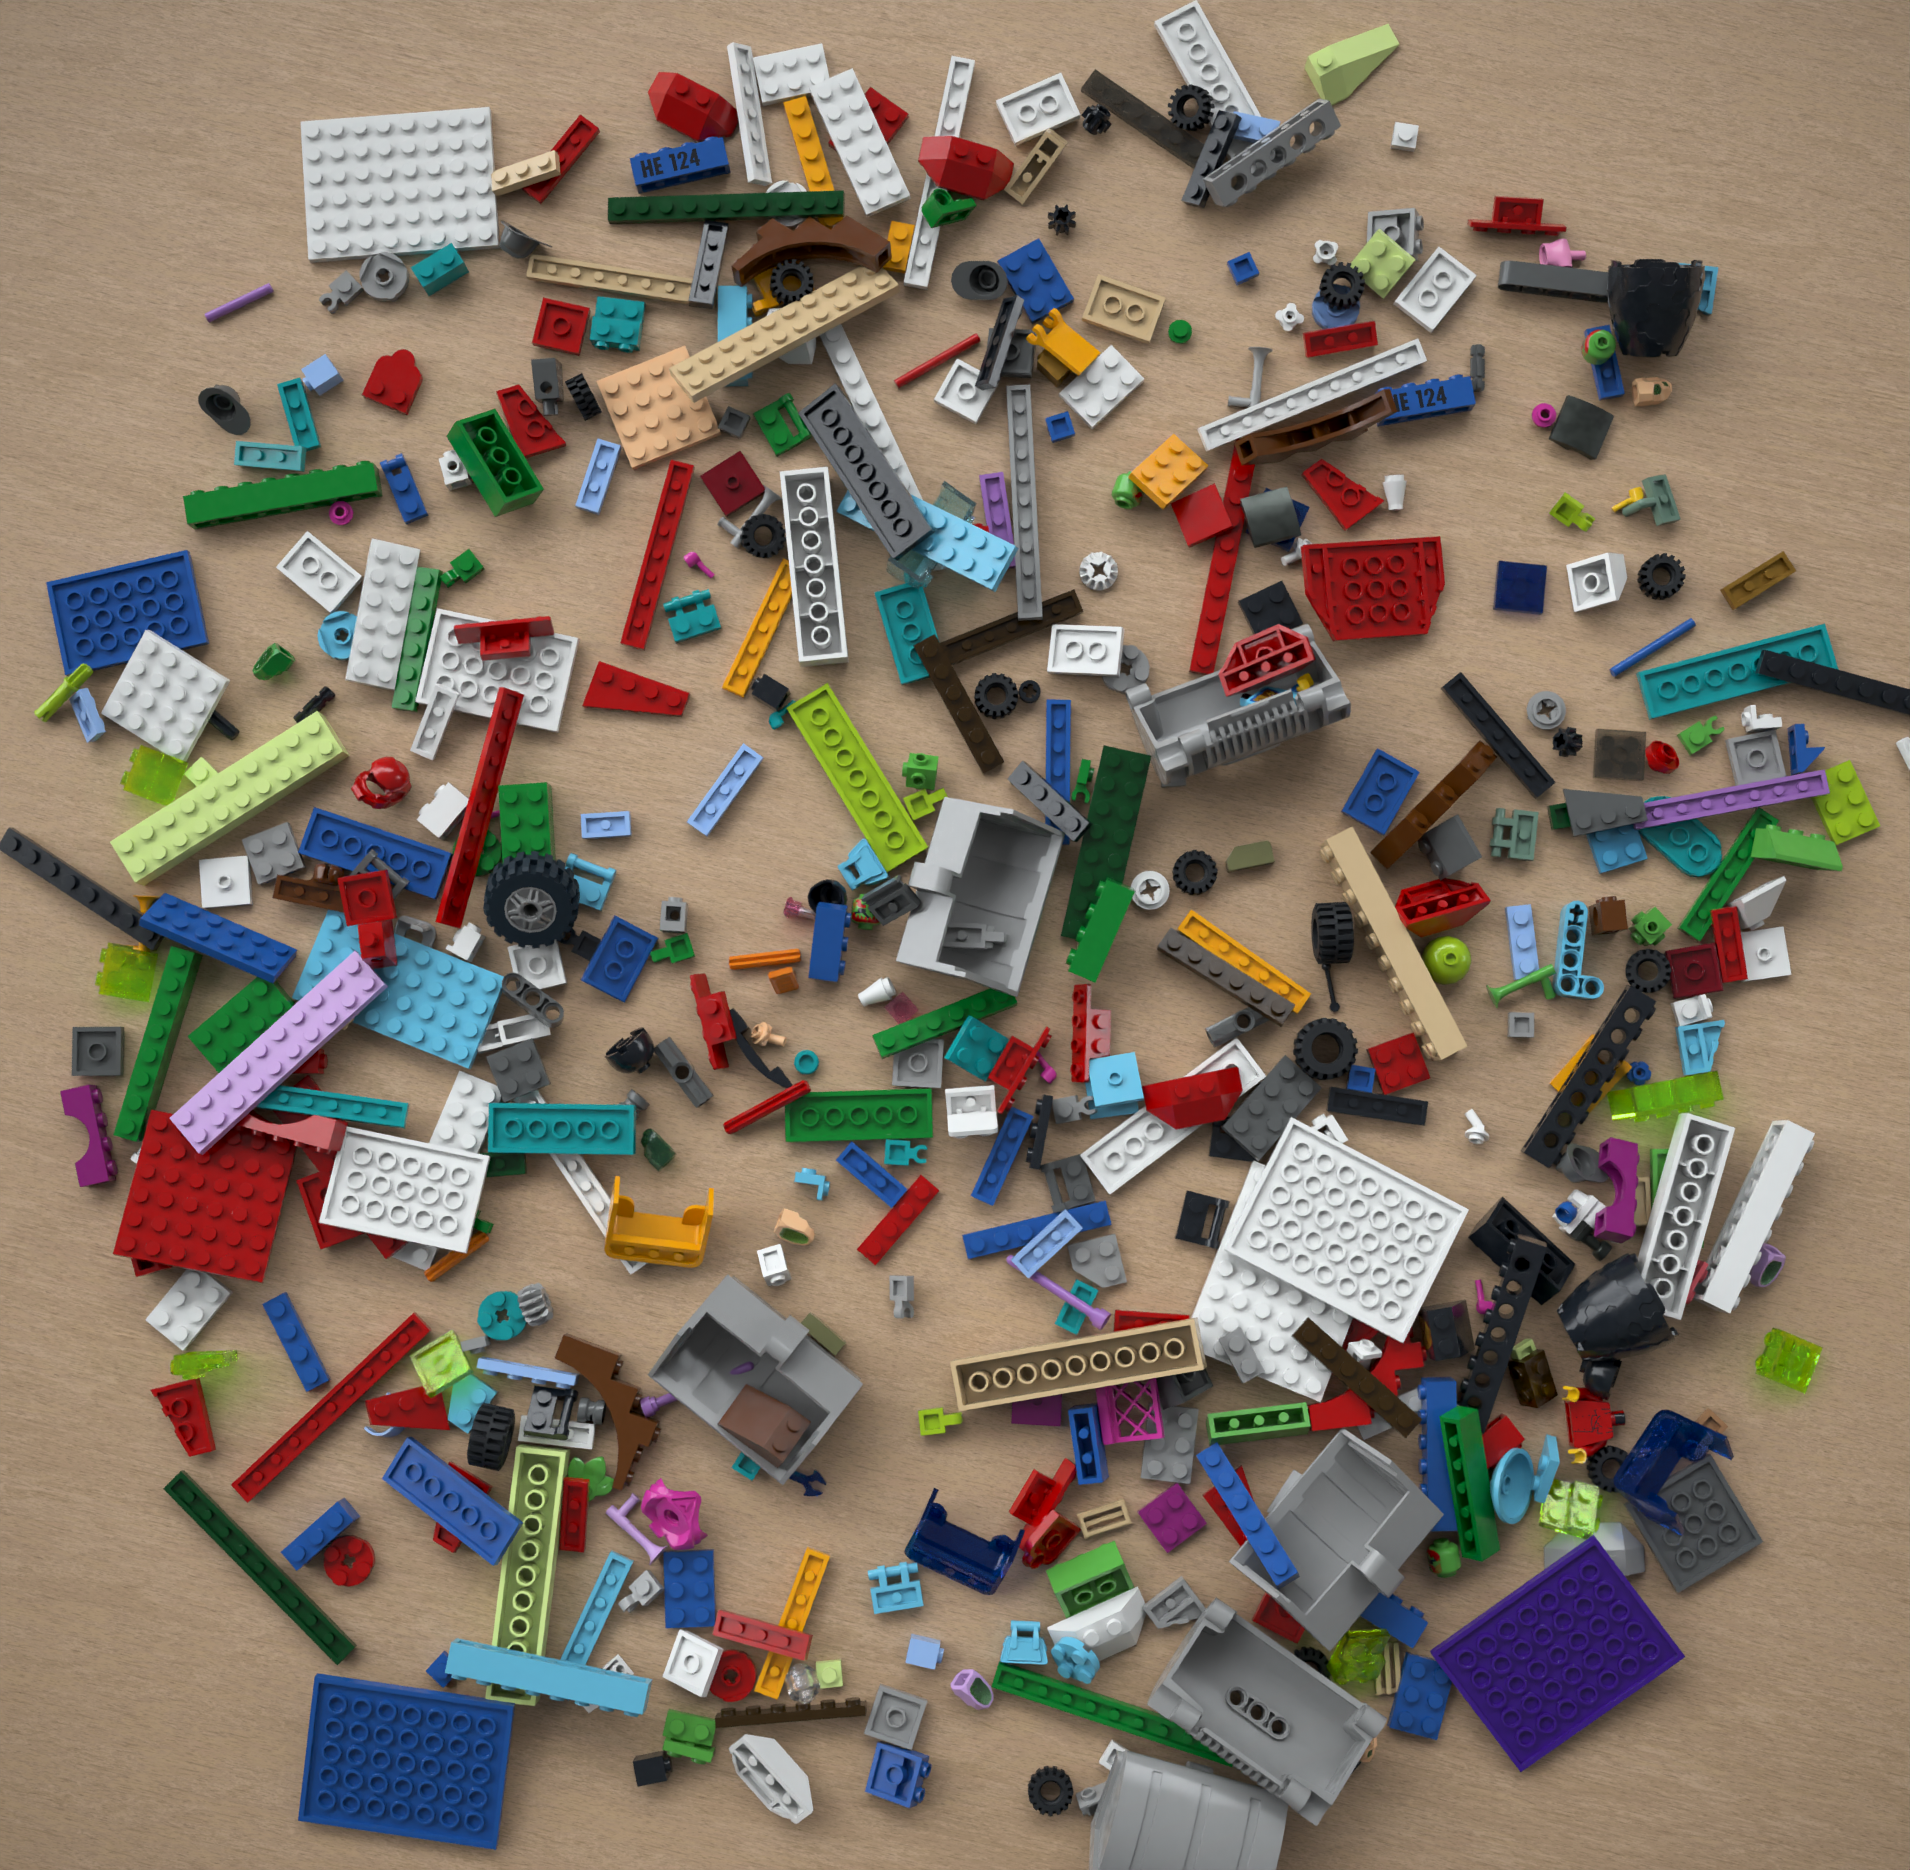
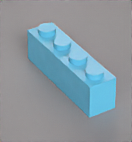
M718 286V342L753 324L752 317H749V309L753 308V295L748 293L747 286ZM753 371L724 387L748 386V379H752Z

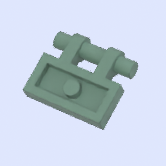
M1496 808L1495 817L1492 819L1494 832L1493 839H1490V847H1492L1491 857H1501V849L1506 848L1508 849V859L1533 861L1539 812L1514 809L1511 819L1505 818L1506 809ZM1504 827H1511L1509 840H1503Z

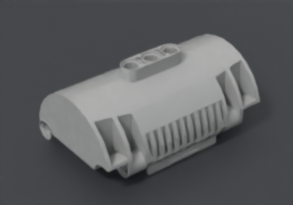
M1308 624L1291 630L1308 637L1316 660L1303 670L1266 685L1287 691L1244 707L1240 706L1241 696L1244 693L1254 695L1263 687L1226 697L1218 675L1219 671L1151 695L1146 683L1125 690V695L1146 753L1151 755L1150 762L1164 785L1220 765H1230L1273 749L1282 742L1350 717L1351 703L1343 691L1339 678L1316 645L1314 635ZM1309 673L1314 684L1310 688L1297 693L1295 704L1290 688L1298 684L1296 680L1300 676Z
M1216 1597L1201 1614L1173 1654L1158 1679L1147 1705L1170 1722L1176 1723L1187 1734L1192 1735L1197 1741L1199 1740L1202 1745L1209 1747V1750L1216 1752L1227 1763L1232 1764L1237 1770H1241V1773L1248 1775L1259 1786L1266 1788V1791L1291 1806V1809L1317 1826L1328 1808L1333 1805L1371 1740L1377 1737L1383 1729L1387 1718L1368 1704L1358 1701L1237 1615L1234 1609ZM1232 1691L1240 1694L1241 1701L1238 1705H1234L1230 1701V1693ZM1253 1706H1258L1261 1709L1262 1715L1259 1720H1255L1251 1716L1250 1711ZM1274 1721H1279L1282 1725V1732L1279 1735L1274 1734L1271 1726Z

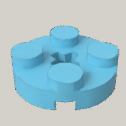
M345 611L331 613L323 620L324 623L318 630L317 637L320 647L333 659L349 660L357 618L354 614ZM341 630H343L345 633H349V636L346 638V641L344 642L342 640H337V636L340 635Z
M1072 1637L1061 1638L1051 1649L1053 1659L1058 1666V1673L1067 1679L1071 1677L1086 1684L1091 1683L1100 1669V1663L1096 1654L1092 1650L1088 1653L1082 1648L1084 1643Z

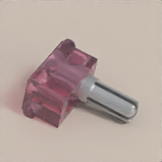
M792 897L787 898L783 911L786 918L791 916L799 919V916L815 920V916L809 914L816 915L814 911L802 907L803 904L801 902L794 901Z

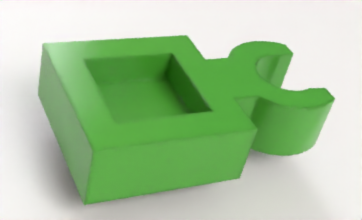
M1717 716L1706 720L1704 727L1699 721L1677 735L1689 755L1713 742L1709 735L1715 736L1724 731V727L1717 730L1712 728V722L1717 719Z

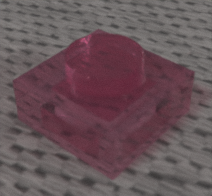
M901 992L884 1007L898 1024L906 1022L919 1011L904 992Z

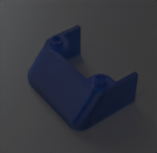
M1665 1409L1654 1415L1616 1472L1613 1482L1616 1490L1647 1519L1683 1536L1685 1531L1678 1513L1668 1508L1667 1502L1657 1495L1681 1457L1693 1462L1700 1461L1709 1450L1730 1460L1733 1459L1734 1455L1727 1436L1676 1412Z
M934 1488L904 1550L905 1555L910 1560L981 1594L993 1595L1014 1561L1025 1530L1020 1529L1014 1541L1006 1535L994 1536L991 1541L981 1538L946 1521L947 1511L941 1504L933 1503L939 1491Z

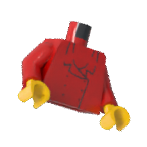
M1563 1386V1389L1568 1390L1567 1397H1562L1565 1405L1568 1441L1570 1446L1578 1448L1569 1449L1568 1454H1575V1460L1571 1464H1583L1586 1458L1594 1455L1607 1444L1608 1439L1613 1438L1612 1426L1625 1425V1414L1623 1410L1611 1411L1609 1402L1603 1401L1602 1398L1590 1393L1585 1387Z

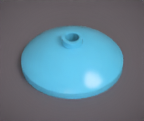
M1512 1448L1502 1456L1494 1469L1490 1481V1493L1494 1510L1500 1520L1508 1524H1515L1523 1518L1533 1490L1530 1489L1534 1476L1532 1460L1528 1452L1521 1448Z

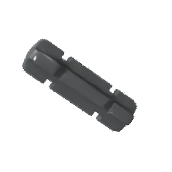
M1476 344L1470 348V356H1473L1470 359V376L1472 378L1473 392H1482L1485 389V381H1482L1485 378V359H1482L1485 356V347L1482 344Z

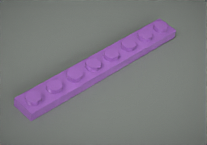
M1825 769L1646 802L1644 806L1648 821L1633 824L1634 830L1827 795L1830 791Z

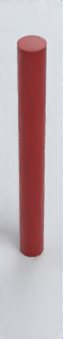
M973 334L895 379V385L899 389L981 342L978 334Z

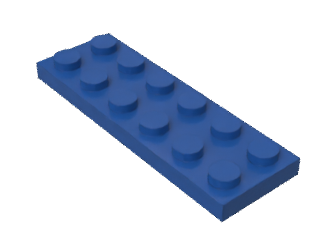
M314 807L298 853L353 871L373 849L379 854L378 857L400 877H405L410 881L405 888L406 890L437 900L453 856L452 853ZM372 864L367 867L370 872L379 871Z
M164 893L148 909L139 922V926L271 983L276 981L294 960L297 953L295 948L167 893Z
M413 1437L406 1438L382 1477L386 1483L493 1566L499 1564L523 1524L516 1516Z

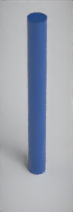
M1690 618L1610 668V673L1613 677H1616L1696 626L1695 621Z

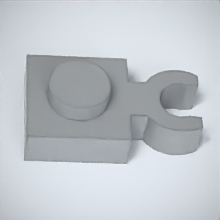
M346 270L329 285L332 292L323 294L319 301L322 305L327 301H332L331 306L327 310L333 314L338 310L341 301L347 306L364 289Z
M1077 1095L1054 1099L1052 1104L1056 1124L1081 1120V1112L1087 1115L1097 1113V1109L1089 1110L1087 1108V1102L1093 1100V1096H1086L1080 1102Z

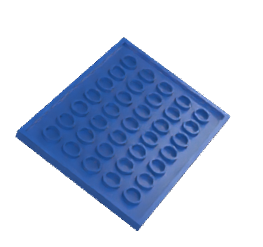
M317 1673L314 1677L298 1821L496 1850L499 1841L515 1703Z

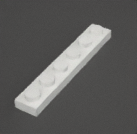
M732 42L727 46L747 179L748 183L767 186L772 183L752 50L751 46Z

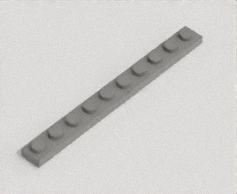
M1030 385L1006 386L1014 545L1019 548L1015 555L1018 621L1042 620Z

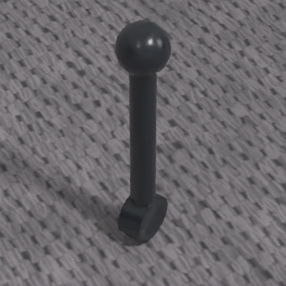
M1322 964L1331 999L1329 1008L1332 1012H1336L1340 1006L1336 1002L1330 975L1331 964Z

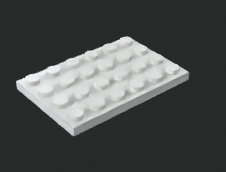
M437 608L415 702L428 705L435 685L441 684L460 693L454 711L491 719L499 687H505L524 694L516 724L558 733L579 645V638L557 633L549 636L531 637V656L482 661L480 642L459 644L454 633V625L495 620Z
M347 1127L341 1150L337 1151L319 1223L467 1254L490 1156Z

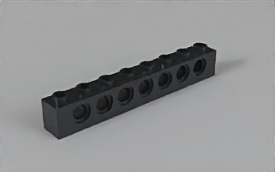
M1626 985L1594 1038L1521 1149L1523 1153L1547 1168H1550L1551 1165L1555 1166L1562 1157L1560 1151L1565 1144L1569 1145L1576 1135L1573 1132L1578 1123L1583 1124L1588 1117L1589 1112L1587 1109L1591 1103L1595 1104L1599 1100L1603 1092L1600 1090L1605 1082L1609 1083L1615 1075V1065L1618 1061L1622 1062L1629 1053L1628 1045L1632 1040L1636 1041L1643 1030L1640 1027L1645 1019L1649 1020L1656 1010L1653 1006L1657 1001L1633 986ZM1631 1008L1635 1011L1636 1018L1633 1022L1629 1023L1625 1019V1012ZM1616 1029H1619L1623 1034V1038L1619 1043H1614L1611 1039V1034ZM1603 1050L1609 1053V1060L1605 1064H1601L1598 1061V1054ZM1589 1071H1593L1596 1075V1080L1591 1085L1586 1084L1584 1080L1585 1074ZM1575 1092H1580L1583 1096V1100L1579 1105H1573L1571 1102V1096ZM1561 1113L1569 1115V1123L1565 1126L1558 1124V1116ZM1552 1133L1556 1136V1143L1551 1147H1547L1544 1139L1546 1135Z
M1519 1233L1516 1234L1515 1239L1511 1238L1508 1243L1506 1253L1510 1255L1507 1263L1502 1262L1498 1276L1502 1278L1499 1286L1495 1285L1493 1288L1491 1299L1494 1302L1492 1308H1487L1485 1311L1483 1323H1486L1484 1332L1479 1331L1475 1346H1478L1476 1355L1471 1354L1467 1365L1470 1373L1468 1379L1463 1378L1459 1392L1463 1394L1460 1402L1457 1401V1406L1478 1409L1481 1432L1483 1434L1547 1250L1546 1242ZM1518 1258H1526L1529 1261L1528 1265L1524 1268L1517 1267L1515 1261ZM1511 1281H1517L1521 1284V1287L1517 1291H1510L1507 1285ZM1504 1304H1508L1513 1307V1310L1509 1314H1502L1499 1308ZM1499 1327L1504 1329L1505 1333L1502 1337H1494L1491 1331ZM1487 1351H1494L1497 1357L1494 1360H1486L1483 1355ZM1479 1374H1486L1489 1377L1486 1383H1478L1475 1379ZM1472 1397H1477L1481 1400V1403L1478 1406H1471L1468 1404V1400Z

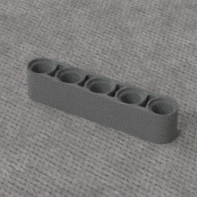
M1503 261L1500 263L1498 288L1510 292L1608 303V272L1519 261Z

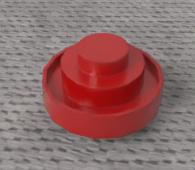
M1653 741L1645 750L1648 766L1653 771L1670 774L1680 764L1675 749L1662 741Z

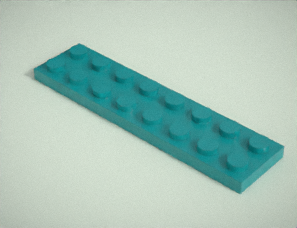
M1825 623L1636 673L1649 720L1789 684V682L1755 673L1762 650L1838 669Z

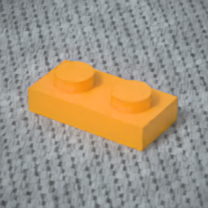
M891 221L887 240L890 241L892 259L883 266L885 270L906 273L915 225Z

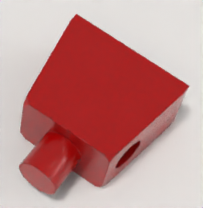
M385 920L358 925L362 960L372 969L398 966L393 921Z

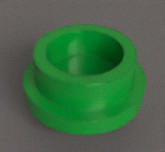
M1176 320L1170 324L1168 336L1171 341L1176 344H1184L1191 338L1192 327L1187 321Z

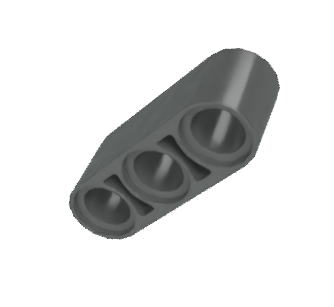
M509 973L504 976L502 990L507 998L547 1027L556 1028L562 1024L564 1010L557 1001L520 974ZM510 981H516L520 984L519 989L515 991L508 990L506 986ZM531 995H535L540 1001L537 1005H529L526 999ZM549 1010H556L560 1015L557 1019L550 1020L546 1017V1013Z

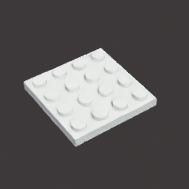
M145 630L101 713L183 764L186 763L230 680L151 630Z

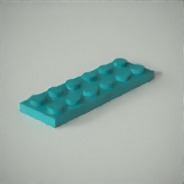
M489 1103L488 1152L636 1154V1105Z

